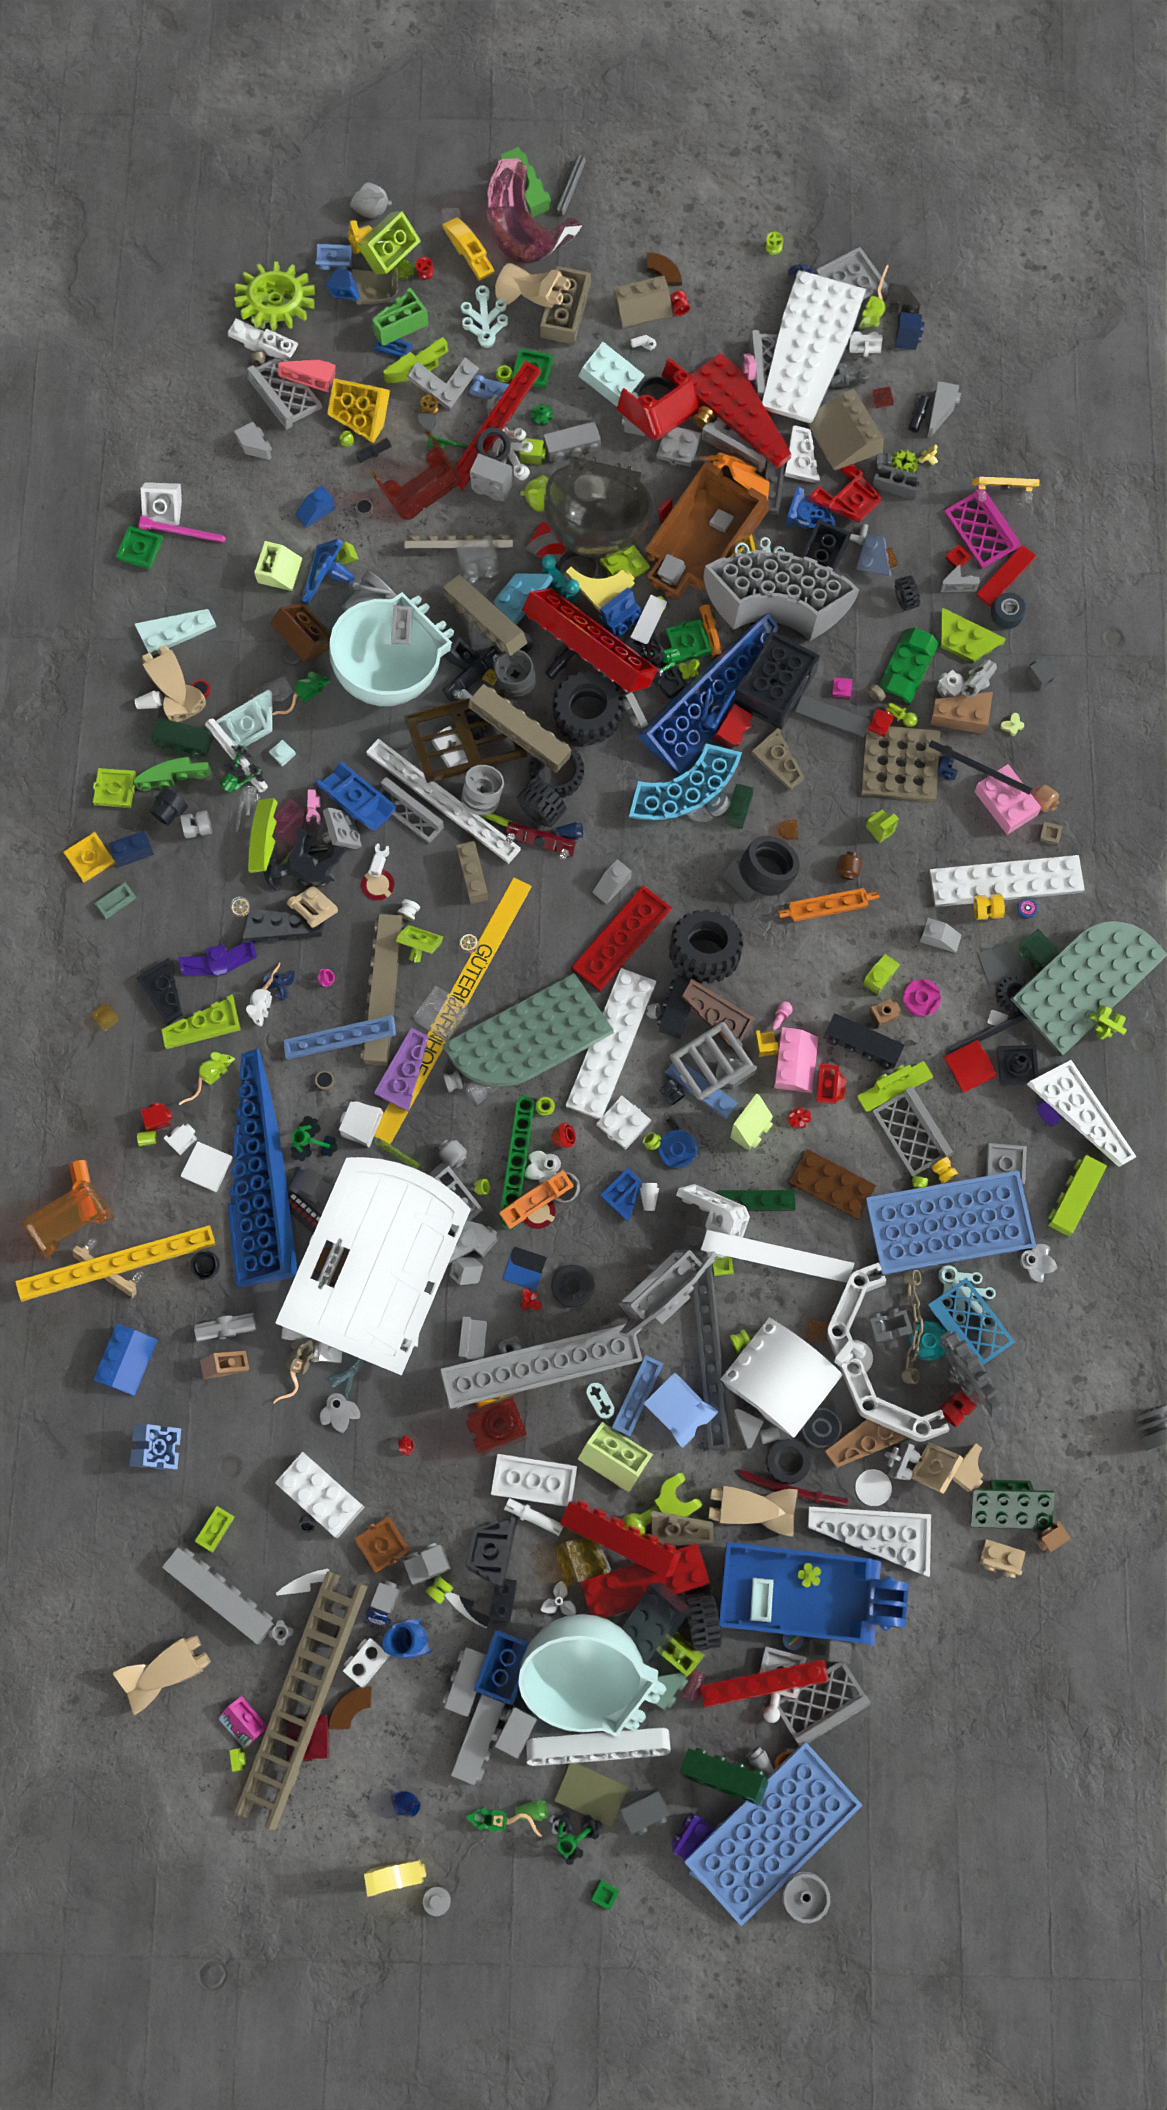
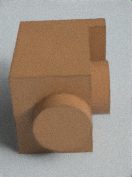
M891 999L872 1006L869 1010V1014L877 1029L897 1020L899 1012H901L898 1003L892 1002ZM888 1008L890 1013H885L883 1010Z
M1060 1521L1052 1524L1054 1529L1050 1526L1041 1532L1043 1536L1036 1540L1042 1551L1052 1552L1071 1539Z

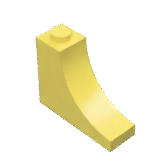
M572 567L565 573L570 580L574 579L579 582V590L600 614V609L627 587L631 589L635 584L631 573L628 571L625 573L624 570L603 579L586 577Z
M419 1859L370 1868L364 1874L367 1897L388 1890L422 1883L423 1877H426L425 1864H421Z

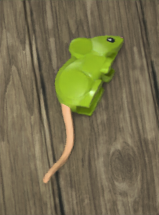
M888 265L878 286V297L871 296L866 306L867 309L862 314L863 320L858 327L859 329L875 328L880 324V317L885 311L881 286Z
M217 1052L211 1053V1059L203 1062L199 1067L198 1089L192 1097L181 1101L179 1105L191 1101L199 1095L202 1080L210 1085L218 1080L221 1073L225 1074L228 1071L226 1067L234 1062L235 1058Z

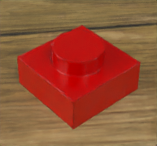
M958 545L946 554L945 559L954 568L958 565L961 568L970 561L971 556Z

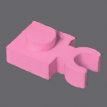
M744 353L743 373H746L748 380H756V361L751 353Z

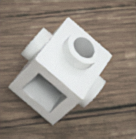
M952 670L948 674L944 673L938 679L937 690L943 698L963 695L961 688L965 682L960 674H956Z

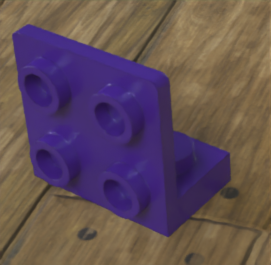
M695 1813L692 1816L687 1815L682 1824L684 1828L680 1835L677 1833L671 1842L673 1847L671 1849L672 1853L678 1854L684 1859L715 1829L713 1825Z

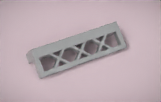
M385 777L381 782L382 788L378 792L382 795L387 792L391 795L392 801L390 802L394 805L402 804L406 809V812L397 813L394 810L392 815L430 844L444 828L443 821ZM417 815L420 823L411 824L408 816ZM431 826L435 830L428 837L423 833L422 827Z

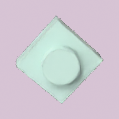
M283 740L269 751L270 755L282 767L296 755L295 751Z

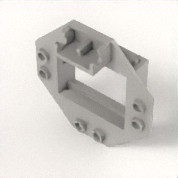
M675 1250L618 1303L630 1317V1320L619 1332L621 1336L634 1337L644 1325L656 1318L659 1324H663L691 1298L688 1294L694 1289L692 1285L699 1279L706 1268L715 1261L714 1258L717 1253L709 1251L697 1258L690 1250Z

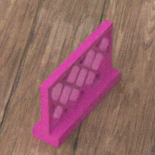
M977 488L975 493L945 510L946 516L982 569L1010 552H1016L1020 548V541L985 489ZM975 499L978 504L977 510L966 508L968 502ZM955 510L963 511L961 519L954 518L951 513ZM965 512L976 513L974 521L964 520ZM978 514L986 515V524L976 522ZM962 523L972 525L971 533L962 531ZM974 527H985L984 534H973ZM987 528L996 530V538L985 536ZM972 537L982 539L980 547L972 546ZM984 540L994 541L993 550L982 548ZM997 542L1004 543L1007 549L1003 551L995 550ZM981 551L992 553L991 558L983 562L980 558Z

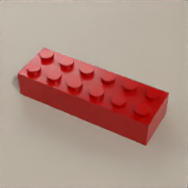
M696 1543L677 1550L681 1552V1556L673 1576L664 1577L636 1563L580 1582L590 1614L606 1619L633 1610L652 1584L661 1582L675 1595L710 1584L698 1544Z

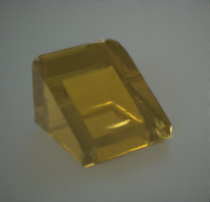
M106 1002L91 1013L92 1017L105 1031L120 1020Z

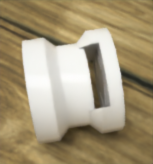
M403 899L402 907L397 911V914L408 921H414V915L419 911L420 906L411 900Z

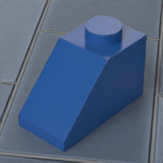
M336 269L325 286L334 298L358 301L360 299L358 286L351 272Z
M322 485L307 495L296 512L297 518L305 528L309 527L335 509L333 498Z

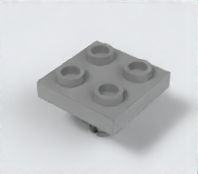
M333 808L323 810L328 831L322 833L325 843L332 842L333 845L358 849L362 846L360 835L355 825V819L350 814Z

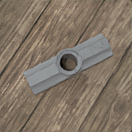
M990 659L984 660L979 667L970 670V677L961 688L963 695L969 698L975 697L980 690L987 688L990 685L989 679L997 669L996 663Z
M254 1313L235 1317L223 1316L216 1318L215 1321L194 1325L197 1342L217 1338L228 1339L235 1337L236 1334L257 1330Z

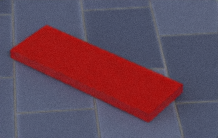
M642 885L573 964L571 970L597 991L601 992L669 914L672 907Z

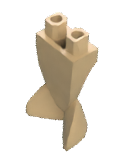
M508 263L504 266L496 281L495 294L498 300H505L506 305L512 303L522 294L525 298L536 304L552 308L554 304H561L563 300L561 290H568L571 283L568 278L563 277L560 271L557 270L531 275L524 269Z
M163 645L157 649L160 656L153 658L151 653L142 656L143 666L150 680L165 694L163 708L168 719L171 722L178 723L202 711L206 705V700L199 689L185 684L184 676L175 654L166 645Z
M734 1487L712 1488L710 1500L721 1501L720 1509L710 1507L708 1519L719 1521V1524L724 1525L761 1523L778 1534L793 1537L794 1510L798 1490L785 1489L763 1497Z
M198 1636L187 1639L182 1638L163 1651L149 1665L128 1666L113 1672L115 1678L128 1695L134 1715L144 1710L156 1698L161 1688L177 1684L203 1672V1668L211 1661L206 1653L198 1657L195 1656L193 1650L202 1645Z

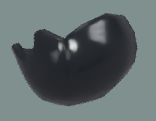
M209 1250L197 1252L192 1257L190 1263L192 1274L200 1280L213 1278L220 1269L218 1256Z

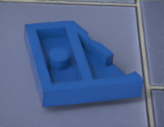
M627 1168L600 1197L628 1222L642 1181Z

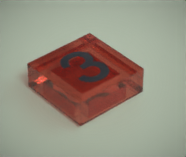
M890 387L873 389L872 394L876 408L894 404Z

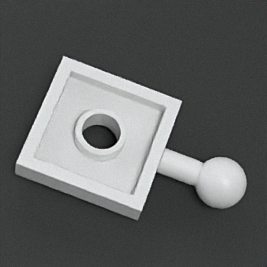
M765 1647L760 1673L776 1670L779 1667L806 1663V1657ZM799 1689L772 1694L770 1706L763 1713L765 1720L769 1723L777 1722L780 1718V1711L777 1708L780 1695L797 1699Z

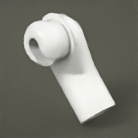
M647 335L630 339L632 348L642 346L652 350L656 347V341Z

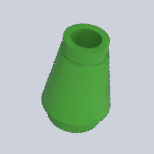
M538 1799L516 1807V1815L523 1813L529 1815L533 1821H542L543 1818H547L546 1802ZM521 1817V1818H519V1819H517V1820H528V1819H526V1818H524V1817Z

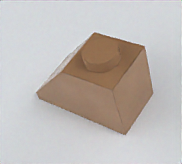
M246 1351L213 1353L200 1359L203 1379L219 1378L249 1370Z

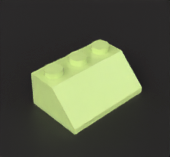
M602 1422L585 1445L578 1460L629 1492L653 1454Z

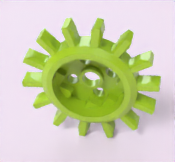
M274 262L273 271L265 272L261 264H258V275L256 277L251 276L247 272L243 273L244 282L248 286L235 284L236 294L246 295L234 297L235 306H247L241 310V317L244 320L254 314L256 316L254 318L255 328H258L263 320L270 321L272 331H276L278 321H285L288 328L291 329L293 328L291 317L294 315L304 321L307 319L306 311L301 307L314 309V299L306 297L315 295L314 285L301 287L308 283V275L304 273L295 278V265H291L285 273L280 271L278 262ZM274 298H278V299H279V300L276 301V302L271 301V300L274 299Z

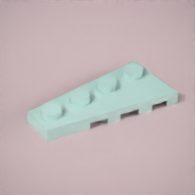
M208 609L135 624L148 653H151L152 656L157 654V649L163 645H166L169 649L217 627Z

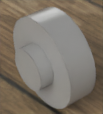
M718 793L708 802L707 811L714 817L722 815L730 806V798L725 793Z
M440 1886L430 1888L423 1897L424 1909L432 1916L443 1915L451 1904L450 1894L445 1888Z

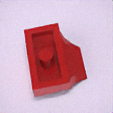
M819 1065L816 1103L836 1104L837 1101L845 1099L847 1079L840 1073L838 1065Z

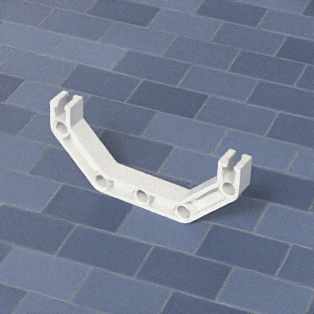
M879 1263L857 1270L849 1278L827 1331V1338L835 1357L849 1340L853 1341L849 1331L866 1292L886 1284L885 1276H881L880 1279L871 1282L868 1280V1275L874 1272L877 1274L882 1270ZM861 1279L864 1281V1285L857 1286L854 1280ZM840 1329L843 1334L837 1337L833 1335L832 1330ZM852 1352L854 1356L848 1364L844 1363L840 1367L857 1411L862 1417L919 1442L948 1432V1424H944L941 1428L934 1430L931 1429L929 1422L937 1418L938 1420L944 1418L942 1410L920 1417L877 1398L862 1361L854 1352ZM854 1365L857 1367L858 1372L850 1373L847 1367ZM870 1402L873 1405V1409L866 1411L863 1408V1403ZM919 1425L924 1426L926 1433H917L916 1427Z

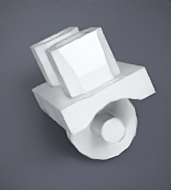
M853 332L850 336L849 353H864V357H868V353H881L882 335H879L878 332H871L869 335Z

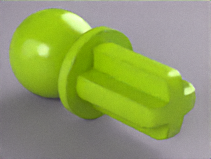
M889 703L886 707V711L898 718V722L902 719L905 726L913 727L917 724L918 718L916 714L912 712L905 713L906 708L901 709L893 703Z

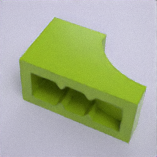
M883 809L878 813L875 811L868 816L866 828L881 843L895 832L899 818L895 814L889 815L885 813Z
M884 954L865 977L862 985L876 995H879L900 967V964Z

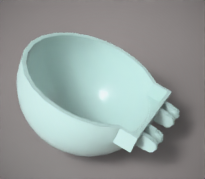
M400 593L392 600L374 599L361 602L349 608L337 620L332 629L329 642L330 662L336 678L345 690L355 698L376 706H396L418 697L432 682L439 667L440 657L451 649L452 642L449 638L452 637L454 631L448 629L442 633L441 630L447 624L444 621H440V623L434 625L424 615L429 609L427 603L419 608L416 607L422 600L419 595L409 600L403 593ZM393 605L413 607L410 645L391 643Z
M569 1615L545 1626L529 1643L520 1665L519 1687L521 1696L528 1708L545 1722L569 1731L592 1732L603 1730L616 1737L624 1727L636 1731L640 1726L638 1722H643L646 1718L644 1712L638 1709L642 1702L646 1700L655 1704L660 1699L659 1694L663 1695L667 1690L665 1685L658 1681V1670L643 1664L641 1655L633 1640L616 1624L594 1615Z

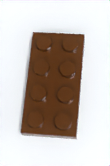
M809 1149L806 1150L789 1182L790 1185L856 1220H859L867 1205L866 1198L871 1197L877 1186Z

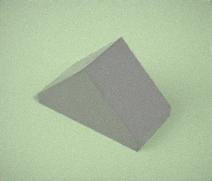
M736 1409L733 1411L745 1448L749 1450L764 1421L740 1409Z

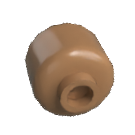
M1048 785L1037 786L1031 794L1040 805L1042 812L1054 811L1060 803L1058 801V792Z

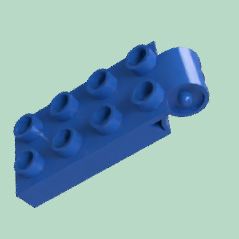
M727 1542L725 1546L719 1623L720 1627L875 1645L876 1625H880L884 1631L890 1630L891 1627H906L909 1583L895 1581L891 1576H887L883 1580L880 1579L881 1561L869 1558ZM807 1563L812 1565V1570L814 1567H819L821 1570V1574L816 1576L820 1579V1583L817 1586L811 1582L810 1587H804L802 1585L804 1579L798 1578V1571H805L803 1567ZM752 1578L773 1580L771 1622L750 1620Z

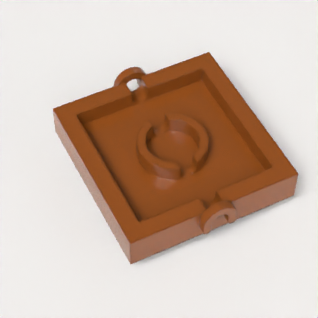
M390 1516L376 1525H370L367 1531L354 1538L376 1574L389 1565L392 1566L394 1563H397L398 1559L411 1551Z

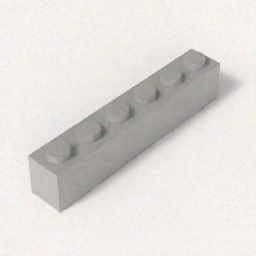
M177 1548L162 1568L252 1641L260 1644L275 1625L271 1621L273 1617L266 1611L261 1613L257 1610V1604L250 1598L246 1600L240 1596L242 1592L235 1586H227L224 1583L226 1579L217 1572L215 1575L209 1571L210 1566L204 1561H196L193 1558L195 1554L188 1548Z

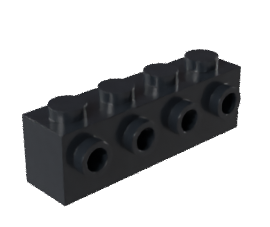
M834 1013L823 1037L827 1043L834 1046H842L845 1051L862 1055L861 1057L864 1060L870 1062L873 1060L879 1063V1066L888 1070H894L905 1044Z

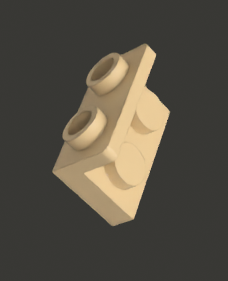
M985 1539L979 1564L984 1565L983 1568L995 1572L998 1569L1004 1571L1003 1575L1015 1578V1576L1022 1575L1021 1568L1026 1552Z

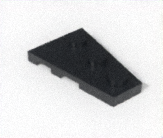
M170 958L136 977L166 1025L183 1015Z

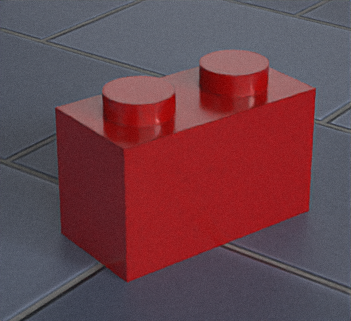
M734 704L728 710L712 739L730 750L734 746L738 747L743 740L741 735L744 731L747 732L752 725L750 720L753 715Z

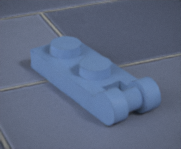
M475 375L473 379L474 384L469 392L474 396L491 399L493 394H496L499 401L509 384L489 380L481 375Z

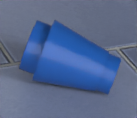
M333 561L327 572L330 578L349 584L355 579V575L340 562Z

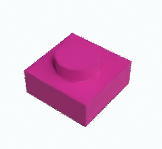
M834 677L832 697L850 699L852 679Z

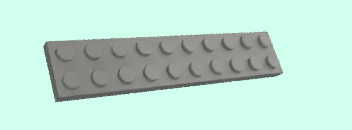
M623 1324L440 1369L449 1409L642 1362L636 1335L634 1337L621 1336L619 1332L626 1325Z

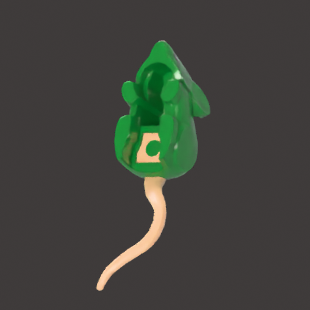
M309 671L307 678L296 682L291 707L286 711L274 712L272 715L287 714L292 711L297 697L305 703L312 699L315 693H322L321 688L325 687L330 682V679Z
M483 1807L466 1815V1819L478 1827L479 1830L489 1829L493 1832L503 1831L506 1825L524 1817L528 1819L534 1832L540 1837L543 1836L537 1831L532 1818L527 1814L520 1813L512 1818H507V1814L504 1811Z

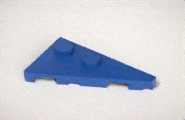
M335 539L316 545L301 602L304 604H309L343 544L341 540Z

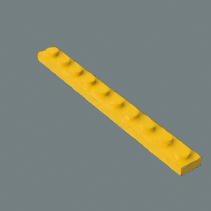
M208 1225L15 1282L22 1302L212 1247L216 1244L211 1227Z

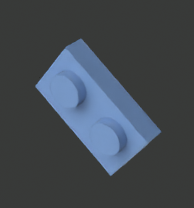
M317 244V261H315V265L320 267V270H330V267L339 270L352 268L353 246Z

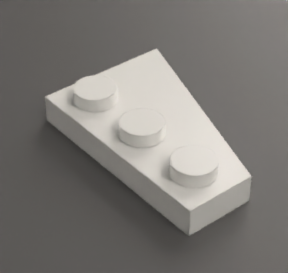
M793 425L789 442V450L792 455L791 459L786 462L784 476L818 484L820 479L817 474V462L813 453L814 446L811 430Z

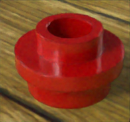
M403 1435L402 1438L398 1439V1448L401 1454L411 1455L412 1450H414V1442L408 1435Z

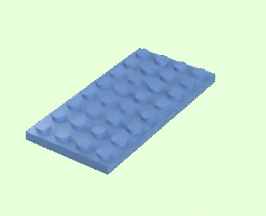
M1019 1171L866 1198L878 1262L882 1269L881 1275L1036 1247Z
M807 1742L799 1746L766 1778L769 1784L760 1806L743 1801L683 1860L740 1926L863 1806Z

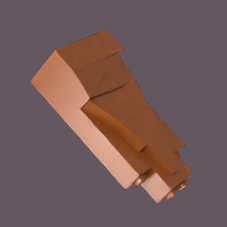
M706 460L645 548L648 555L647 558L656 563L647 576L650 586L656 590L660 588L670 599L676 598L677 600L681 599L690 584L698 591L702 589L707 592L704 582L705 566L720 558L731 557L734 553V545L738 542L745 543L769 511L766 496L752 487L749 491L725 477L721 468ZM718 509L734 516V520L726 533L709 526L711 519ZM667 554L682 560L685 564V569L676 586L672 584L670 586L660 581L661 579L657 574Z

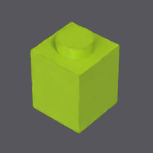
M524 438L522 442L527 440L533 447L529 453L520 451V463L541 466L542 459L546 458L547 448H544V441Z

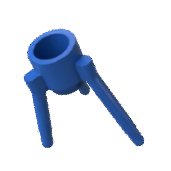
M708 688L704 714L701 718L704 721V727L717 731L720 722L731 707L729 703L735 694V690L731 691L718 714L710 712V715H708L711 688Z

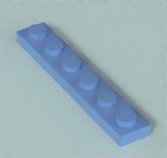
M390 1015L285 1039V1058L290 1060L396 1036L394 1017Z

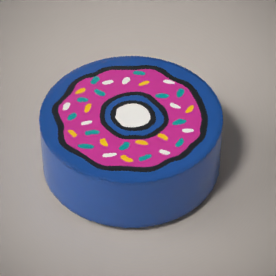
M1031 899L1022 900L1017 907L1018 914L1022 918H1032L1037 912V904Z

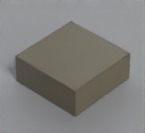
M1044 822L1039 841L1057 846L1063 826Z

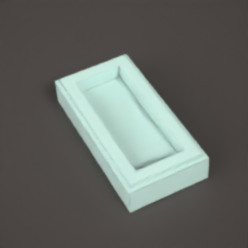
M752 1578L751 1621L771 1622L773 1580Z

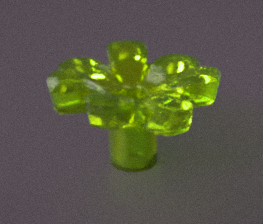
M402 259L393 267L397 268L398 279L402 276L404 280H407L408 274H414V265L408 263L407 259Z

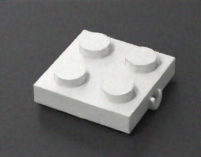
M621 1096L596 1124L607 1134L611 1141H616L626 1150L649 1125L651 1119L642 1113L640 1108L638 1109L636 1105H633Z

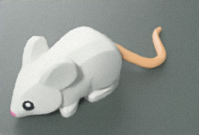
M280 963L273 970L269 981L261 989H257L251 994L250 1005L246 1008L248 1016L260 1027L263 1025V1017H268L267 1008H270L272 1001L271 992L266 989L270 986L273 974L279 969Z

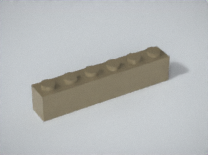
M458 575L443 586L445 600L449 604H453L460 614L463 613L470 623L473 622L481 633L484 632L491 642H495L502 652L505 651L511 656L527 644L524 632L462 576Z
M483 684L470 698L469 708L555 773L570 758L571 749L567 743L559 741L552 732L543 729L536 720L528 718L521 709H516L508 699L500 697L493 688Z

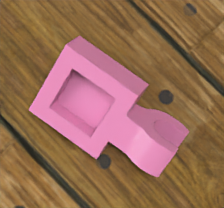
M308 790V814L306 815L308 824H310L312 817L317 818V824L321 823V817L317 812V807L321 805L320 796H317L316 790Z

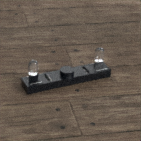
M495 646L489 647L442 689L450 702H453L456 697L462 698L464 694L461 690H467L495 665L500 656Z

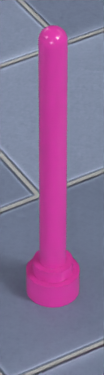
M142 515L139 521V529L145 531L157 529L222 543L226 540L223 535L154 522L148 516Z

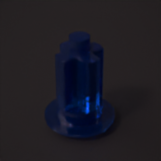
M370 1606L365 1616V1624L369 1621L385 1626V1623L390 1624L391 1619L387 1618L388 1614L371 1610Z

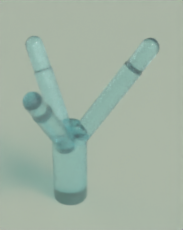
M359 1359L348 1371L328 1378V1381L338 1379L332 1384V1387H336L349 1377L344 1395L346 1400L349 1396L353 1377L365 1365L364 1361Z

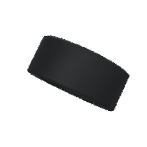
M499 428L484 430L476 441L477 455L481 454L502 462L510 452V439ZM495 435L502 440L504 447L499 456L492 457L484 452L483 441L486 437Z

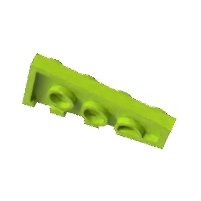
M231 994L227 996V999L219 1003L217 1001L211 1004V1007L203 1011L199 1010L193 1013V1016L187 1019L183 1018L161 1029L166 1049L240 1031L234 996Z

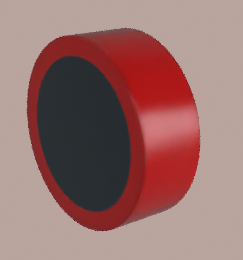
M198 680L192 684L193 687L202 692L205 698L210 695L211 690L206 681Z

